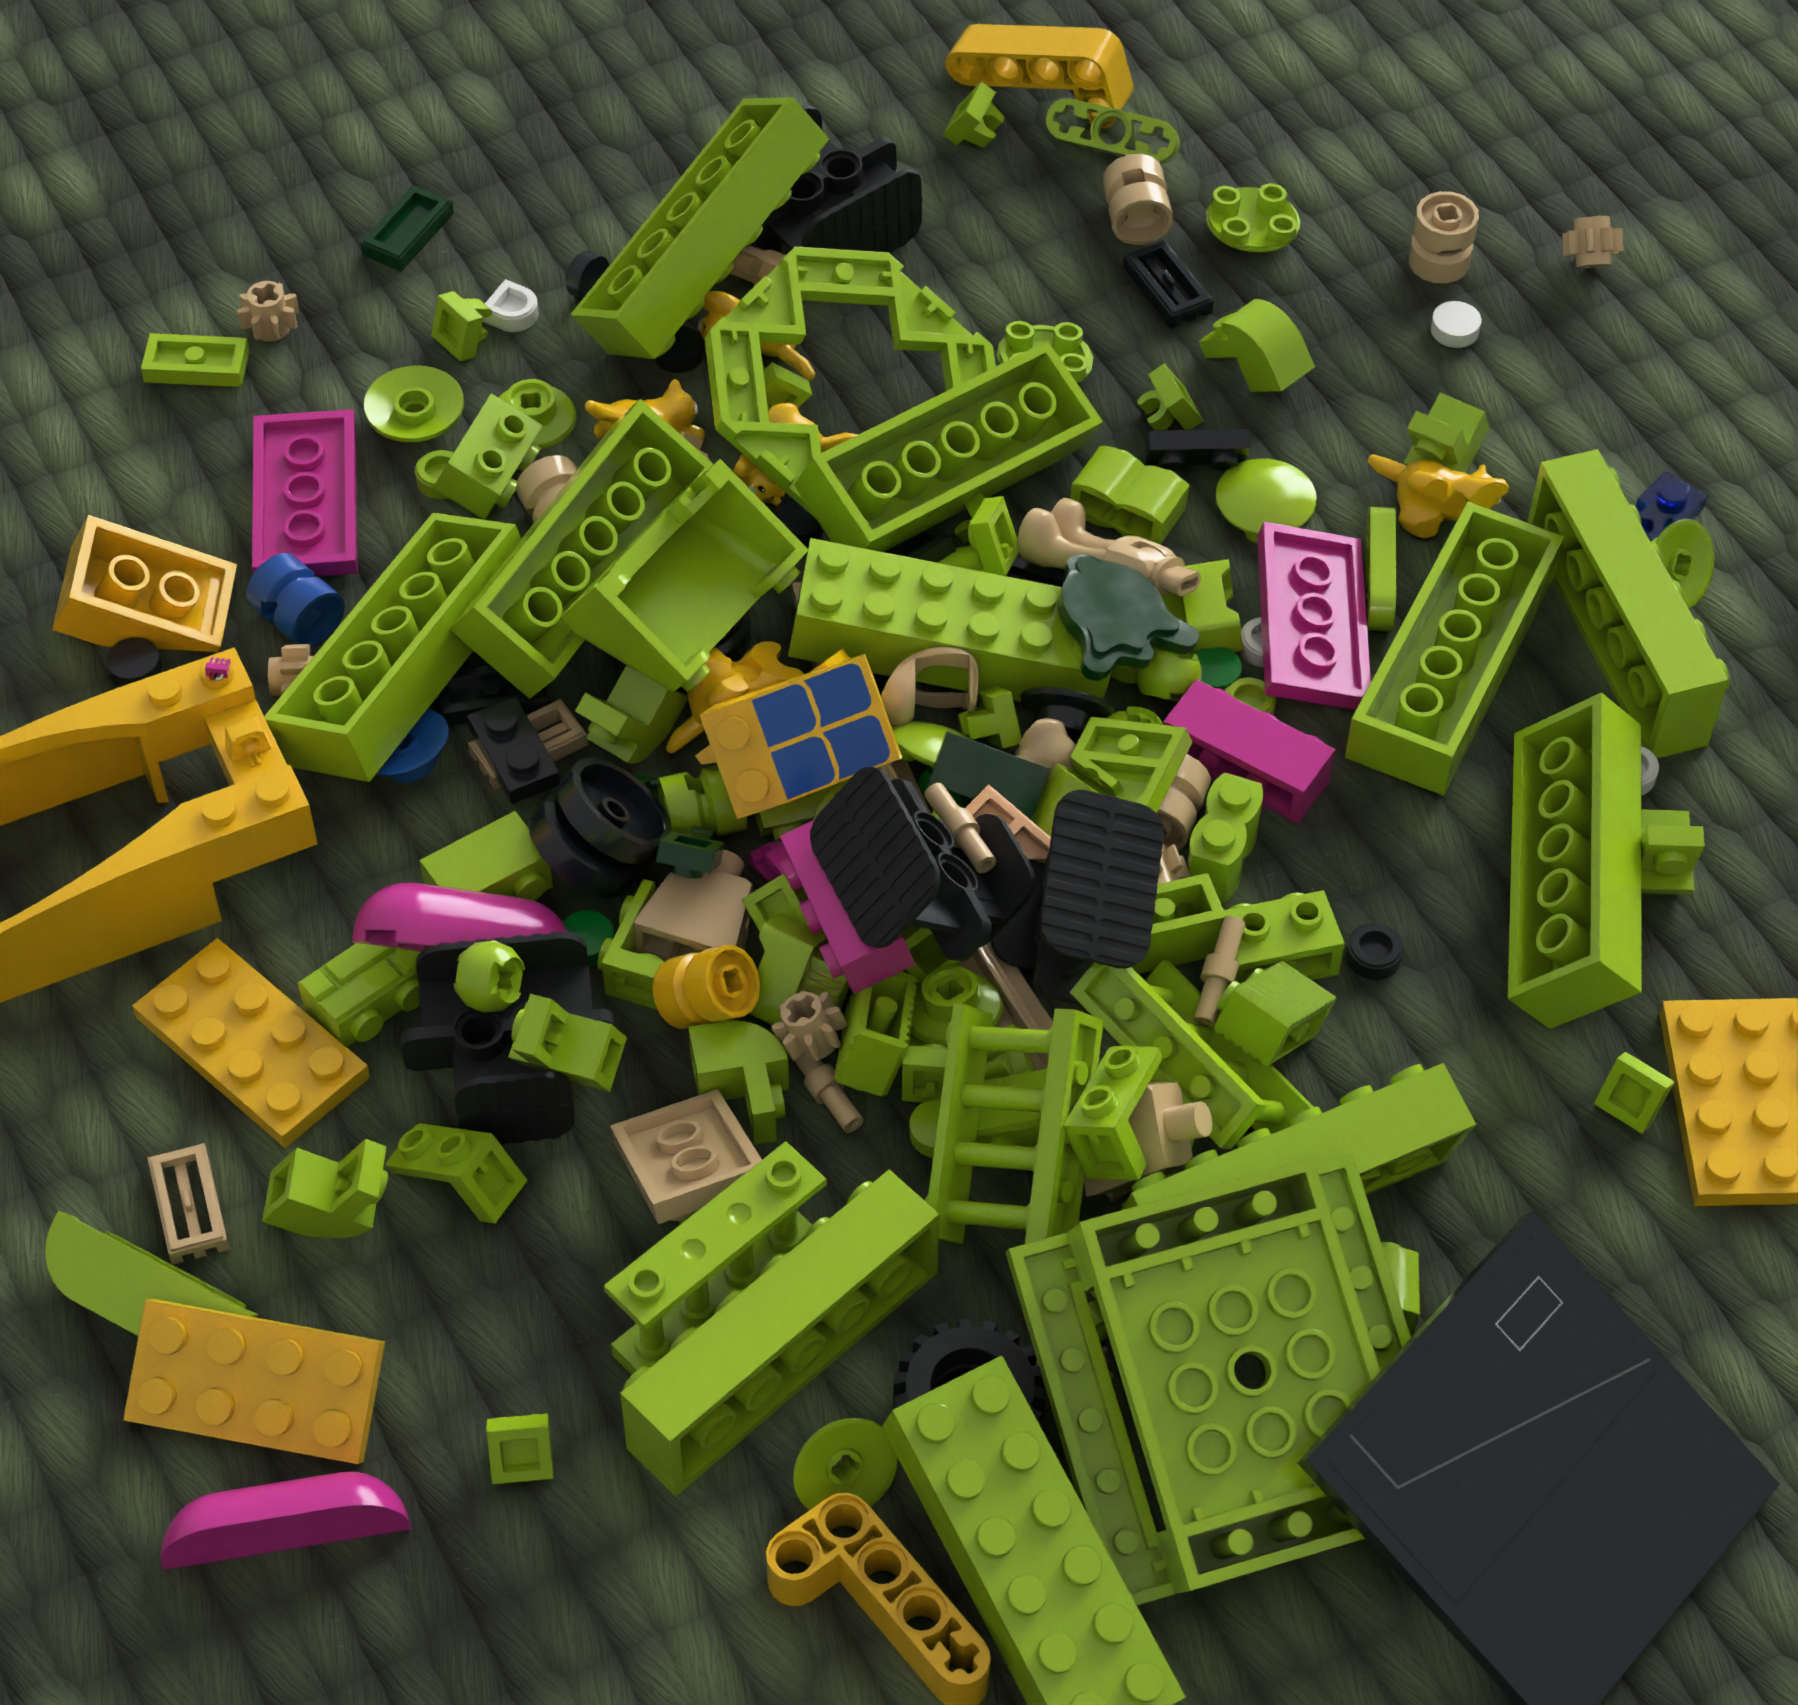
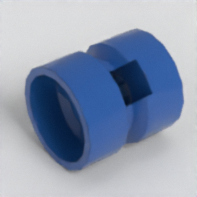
M280 553L270 557L253 573L247 585V602L267 621L275 624L276 629L293 644H310V648L329 638L339 626L344 616V599L322 579L314 577L315 573L291 553Z

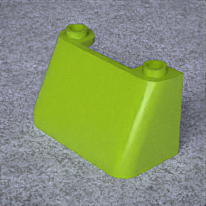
M719 459L678 495L559 618L576 635L671 692L676 691L682 686L688 693L710 672V669L704 664L711 656L709 652L762 595L771 588L780 594L799 576L801 572L795 565L809 550L741 479Z

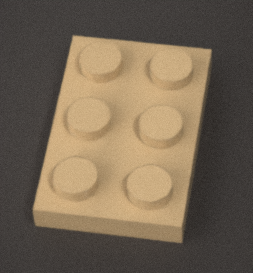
M718 1089L610 1125L614 1144L658 1224L670 1220L680 1221L688 1219L762 1160Z

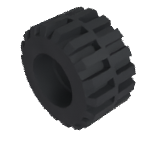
M958 1319V1328L949 1329L946 1322L933 1326L932 1338L922 1333L913 1340V1352L904 1351L899 1360V1372H895L893 1409L1000 1356H1003L1042 1430L1047 1392L1040 1368L1036 1366L1037 1358L1035 1351L1030 1345L1019 1348L1020 1335L1011 1329L1002 1335L997 1332V1323L987 1320L984 1321L983 1328L972 1327V1319Z

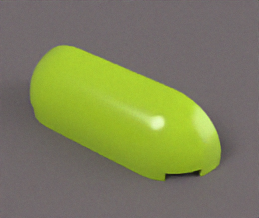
M58 1211L49 1228L45 1256L49 1274L56 1287L72 1301L139 1336L144 1304L147 1299L163 1300L255 1318L258 1316L257 1313L245 1309L246 1304L107 1230L104 1234L79 1221L75 1216Z

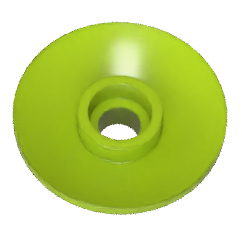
M421 365L400 367L383 374L369 387L364 398L365 416L370 426L382 436L400 442H422L446 433L458 422L464 408L463 392L458 382L451 375L440 369Z

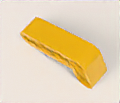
M973 24L965 28L945 60L948 74L955 81L968 86H977L982 81L989 87L1073 90L1076 100L1123 110L1134 91L1133 80L1120 39L1114 33L1102 28ZM1091 112V122L1087 123L1092 124V121L1097 115V113ZM1117 118L1105 121L1101 128L1112 126Z
M836 1493L820 1502L778 1532L770 1540L766 1550L768 1588L772 1596L780 1603L788 1606H803L840 1582L944 1705H978L986 1696L989 1687L991 1659L990 1650L985 1641L871 1507L859 1496L850 1493ZM838 1526H850L858 1531L856 1535L849 1538H839L830 1533L832 1529ZM790 1561H800L809 1566L806 1571L799 1574L786 1573L780 1569ZM884 1570L893 1573L897 1577L888 1584L875 1583L868 1578L870 1574ZM924 1616L931 1618L936 1622V1625L931 1629L919 1631L911 1628L907 1622L914 1617ZM950 1661L956 1667L954 1672L950 1671ZM971 1668L973 1670L972 1673L967 1674L966 1671Z

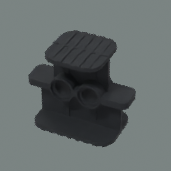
M811 105L801 106L822 130V116L820 112ZM885 136L854 152L847 149H839L829 140L819 152L820 159L810 171L802 174L790 188L792 193L786 203L780 208L773 210L763 222L762 233L753 244L758 248H764L779 240L790 251L796 246L892 253L895 249L906 245L919 232L922 223L923 202L921 178L912 169H903L895 173L897 168L896 145Z
M865 767L857 771L820 811L810 829V841L814 855L817 857L822 870L826 873L828 881L833 886L834 892L840 899L841 905L847 912L859 938L871 947L884 948L891 945L909 925L930 929L946 958L964 962L978 948L988 944L1026 905L1034 890V870L1018 841L1013 836L1014 834L1001 817L983 814L975 819L980 826L979 836L996 858V864L990 871L978 873L962 849L954 847V838L949 829L937 817L928 812L913 784L902 779L890 780L888 775L878 768Z
M1087 790L1071 791L1057 803L1046 861L1041 863L1029 860L1035 873L1033 893L1026 905L991 940L993 951L1004 963L1034 971L1033 986L1039 995L1077 1004L1079 1001L1070 991L1093 963L1126 969L1137 965L1145 958L1151 941L1155 899L1164 842V829L1159 815L1146 805Z
M550 932V934L538 933L530 936L518 935L510 938L498 937L490 940L478 939L470 942L440 943L439 945L423 949L416 958L421 1027L407 1029L401 1035L405 1067L412 1071L453 1068L454 1103L459 1129L492 1133L501 1145L512 1142L523 1143L530 1140L555 1139L569 1132L575 1124L570 1080L558 1072L533 1070L511 1060L508 1056L513 1044L512 1027L515 1017L521 1009H524L530 994L550 998L570 1014L609 1023L615 1027L614 1015L611 1011L606 1009L593 1010L585 941L574 933ZM495 940L512 947L524 963L525 970H522L519 991L521 995L516 1002L504 1011L482 1013L466 1006L454 990L459 963L457 959L463 951L474 943ZM479 1041H487V1043L482 1045H474V1043Z

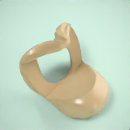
M932 647L904 659L889 677L881 695L891 726H901L911 722L914 718L915 704L932 708L962 707L969 712L974 711L977 705L979 675L978 665L974 656L959 648ZM935 665L967 669L968 692H924L915 688L916 675L922 669Z

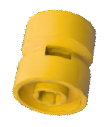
M722 945L706 949L701 953H689L666 960L659 966L654 975L652 989L654 1003L661 1017L675 1028L688 1029V1026L744 1017L754 1009L758 1002L761 986L759 972L753 959L746 951L735 945Z

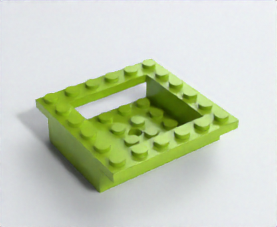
M1353 1153L1315 1163L1312 1157L1081 1221L1067 1233L1009 1248L1005 1252L1076 1494L1136 1605L1199 1589L1365 1539L1297 1463L1411 1339ZM1095 1291L1166 1526V1530L1158 1533L1085 1294ZM1243 1354L1256 1356L1265 1367V1380L1258 1389H1248L1242 1386L1236 1379L1234 1373L1235 1363Z

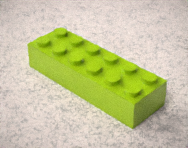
M793 97L744 98L570 315L610 355L656 359V357L666 353L674 344L676 339L675 333L683 323L694 317L702 309L705 303L704 297L714 284L722 281L732 271L734 267L733 260L740 251L760 236L763 230V222L773 210L780 208L790 198L792 193L790 188L802 174L810 171L820 159L819 152L829 141L828 136Z
M1046 341L813 457L794 486L832 542L884 552L967 509L965 503L980 492L988 498L1081 450L1102 425L1103 420L1050 343Z
M639 399L611 426L449 630L531 699L558 676L585 641V639L576 635L559 617L678 495L708 470L713 463L646 403Z
M1598 449L1541 462L1527 523L1565 536L1553 582L1622 710L1641 724V745L1650 750L1656 758L1708 746L1714 725L1719 718V709L1725 690L1729 687L1727 667L1721 659L1716 658L1707 642L1703 624L1700 620L1693 618L1685 604L1684 593L1680 584L1676 580L1672 581L1663 565L1662 554L1658 545L1655 542H1650L1641 526V518L1637 508L1633 504L1629 505L1621 491L1616 471L1612 467L1608 468Z
M1467 501L1352 717L1345 753L1346 759L1442 796L1445 795L1555 577L1565 536Z
M432 513L264 716L287 765H291L292 768L370 782L473 652L468 645L449 629L522 539L516 524Z
M810 538L788 657L823 663L843 648L850 659L866 654L872 673L891 676L904 659L919 651L932 647H954L965 650L974 656L979 673L978 690L998 686L1010 691L1013 700L1022 702L1020 698L1021 693L1033 688L1069 689L1104 699L1111 672L1107 678L1100 681L1090 680L1082 674L1080 669L1082 661L1081 647L1066 630L1058 613L1057 605L1060 600L1062 587ZM929 666L922 669L916 675V682L968 691L967 669L958 667Z
M1602 692L1514 733L1508 999L1548 1029L1555 1028L1642 993L1641 724Z
M1441 1063L1425 1071L1421 1064H1417L1394 1075L1390 1079L1391 1085L1373 1091L1371 1086L1367 1085L1346 1094L1339 1100L1340 1106L1322 1113L1320 1107L1307 1109L1288 1121L1290 1127L1270 1134L1268 1128L1254 1131L1240 1139L1236 1143L1238 1148L1220 1156L1216 1150L1201 1153L1184 1164L1186 1170L1166 1178L1162 1171L1148 1175L1132 1185L1133 1192H1131L1128 1199L1121 1206L1122 1210L1312 1157L1315 1163L1351 1153H1353L1365 1194L1368 1195L1446 1162L1476 1126V1123L1445 1064Z
M890 1169L873 1183L866 1181L858 1186L850 1195L847 1205L830 1219L822 1217L808 1229L800 1244L788 1254L780 1253L770 1259L761 1270L758 1279L742 1292L735 1290L728 1294L719 1303L711 1318L697 1329L692 1327L682 1332L672 1343L669 1352L652 1367L647 1365L639 1368L629 1377L623 1387V1391L620 1392L627 1450L675 1497L679 1495L938 1273L939 1213Z
M1003 1356L971 1370L891 1411L882 1428L1027 1705H1176L1186 1698Z

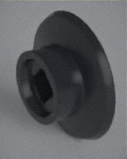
M1033 688L1022 692L1020 695L1024 707L1038 714V720L1051 718L1062 721L1065 724L1067 735L1073 742H1078L1091 717L1107 718L1115 712L1114 707L1107 701L1087 693L1069 689Z

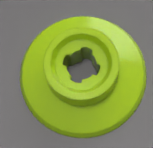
M526 379L519 381L498 397L543 425L533 441L541 449L552 447L563 441L570 435L576 425L577 411L572 400L564 392L542 380Z
M1681 519L1666 527L1651 542H1655L1658 545L1662 554L1663 565L1672 581L1676 580L1680 584L1684 593L1685 604L1689 609L1700 601L1709 587L1714 570V548L1710 535L1702 524L1692 519Z
M940 967L929 973L924 978L921 986H917L910 1030L915 1037L926 1043L946 1046V1030L952 1019L953 1003L965 1004L993 1014L991 1027H995L1003 1014L1004 1002L1002 995L997 987L988 979L972 973L964 967Z
M862 1418L837 1420L820 1428L803 1445L794 1467V1488L799 1500L808 1510H811L820 1502L836 1493L857 1495L872 1507L889 1489L896 1474L898 1457L882 1426ZM849 1455V1457H846L845 1460L842 1463H840V1467L832 1468V1466H835L837 1462L842 1459V1456Z

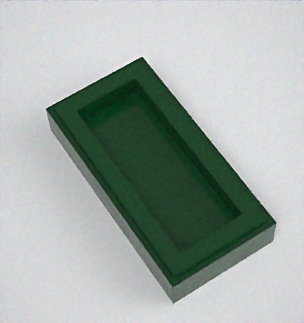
M412 185L360 243L362 255L402 272L454 214L453 202Z
M947 731L936 757L928 784L942 783L948 791L973 800L989 784L1032 820L1050 768Z

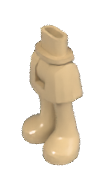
M1069 498L1059 500L1051 512L1041 508H1033L1027 513L1020 526L1018 550L1021 557L1027 562L1043 568L1065 569L1066 563L1071 556L1087 554L1102 561L1121 564L1138 571L1149 579L1161 596L1169 593L1184 596L1194 592L1200 584V573L1185 568L1184 560L1175 556L1173 551L1167 547L1138 536L1128 535L1117 540H1108L1085 531L1086 510L1080 502Z

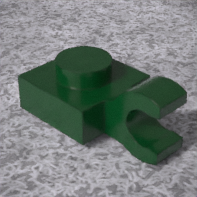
M694 825L688 834L671 831L660 840L656 862L671 865L670 871L676 875L688 878H702L704 873L711 874L721 864L725 843L713 840L716 837L717 831L710 828Z

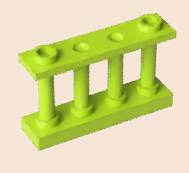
M1162 959L1146 980L1132 967L1119 969L1093 963L1070 991L1092 1016L1104 1020L1103 1027L1121 1046L1159 1048L1163 1059L1153 1076L1168 1082H1177L1188 1104L1202 1101L1208 1106L1212 1116V1131L1209 1137L1221 1149H1232L1250 1126L1255 1131L1268 1128L1270 1134L1290 1127L1288 1121L1297 1114L1313 1108L1311 1103L1272 1064L1262 1066L1260 1059L1253 1060L1251 1052L1243 1053L1242 1046L1234 1047L1233 1040L1225 1041L1224 1034H1216L1214 1027H1206L1194 1021L1201 993L1169 960Z
M953 1003L952 1019L946 1030V1046L948 1049L929 1193L925 1198V1202L939 1213V1240L963 1244L965 1225L1025 1230V1244L1067 1233L1079 1223L1085 1173L1063 1125L1098 1067L1103 1019L1075 1009L1055 1008L1053 1026L1050 1030L991 1027L993 1014L965 1004ZM988 1050L1048 1054L1045 1085L1042 1088L984 1085ZM981 1108L1041 1112L1038 1143L1035 1147L976 1143ZM973 1166L1033 1171L1030 1203L1027 1206L969 1201Z
M785 1141L603 1285L604 1292L636 1322L634 1326L611 1343L612 1356L631 1375L643 1366L648 1365L652 1367L669 1352L672 1343L682 1332L692 1327L695 1329L699 1328L714 1315L717 1306L728 1294L735 1290L742 1292L759 1278L761 1270L770 1259L780 1253L788 1254L803 1241L806 1232L812 1224L797 1211V1208L827 1185V1179Z

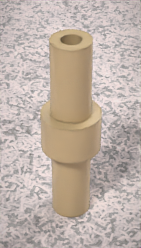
M935 783L929 786L924 796L941 819V822L951 832L954 838V847L962 849L978 873L990 871L996 864V858L979 836L980 826L966 808H959L942 783Z
M1224 917L1214 952L1208 954L1200 976L1204 986L1194 1021L1206 1027H1214L1220 1012L1216 1009L1217 1003L1226 988L1235 981L1239 968V963L1235 958L1245 922L1238 917Z
M802 1055L793 1060L804 1074V1086L818 1104L824 1103L845 1133L857 1130L862 1125L864 1119L844 1093L845 1085L838 1083L834 1078L835 1069L831 1064H824L821 1059L815 1062L814 1060L804 1058Z

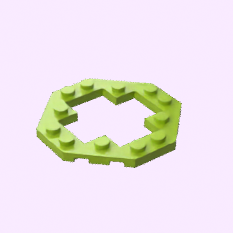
M795 246L772 272L764 276L740 300L738 305L727 316L722 317L710 329L705 337L715 430L814 518L815 516L794 484L811 459L821 454L818 425L771 423L769 421L760 342L801 344L806 336L802 301L888 306L894 350L940 352L946 391L996 367L993 345L980 333L976 332L972 335L953 318V315L956 313L927 286L921 290L901 272L904 266L887 252Z

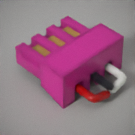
M211 657L209 663L207 662L205 666L206 676H209L212 680H221L222 677L228 678L229 666L231 664L230 659L225 660V658H222L220 660L219 658L214 659V657Z

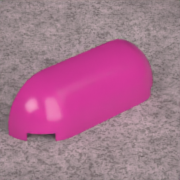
M407 882L387 886L374 893L364 903L355 920L352 943L421 952L429 946L432 947L440 943L450 944L457 943L458 941L470 942L478 939L490 940L498 937L510 938L518 935L550 934V932L568 933L556 913L547 906L531 899Z
M361 1472L332 1473L215 1492L193 1500L182 1508L169 1524L162 1541L160 1561L163 1570L411 1530V1525L402 1500L382 1480Z

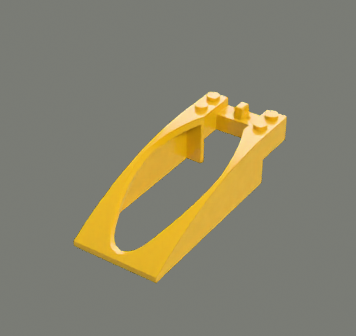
M235 647L89 698L0 736V826L142 775H146L157 802L167 803L169 799L159 762L210 744L229 783V787L181 803L158 823L96 867L38 903L0 922V1003L222 921L213 887L214 882L318 845L310 805L291 765H287L256 701L253 685ZM211 657H214V659L219 658L220 660L222 658H225V660L230 659L231 664L229 666L228 678L222 677L221 680H212L209 676H206L205 666L207 662L209 663Z

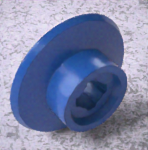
M427 709L376 775L389 777L391 780L399 783L417 781L428 775L436 766L438 756L444 749L448 739L449 728L444 717L433 710Z

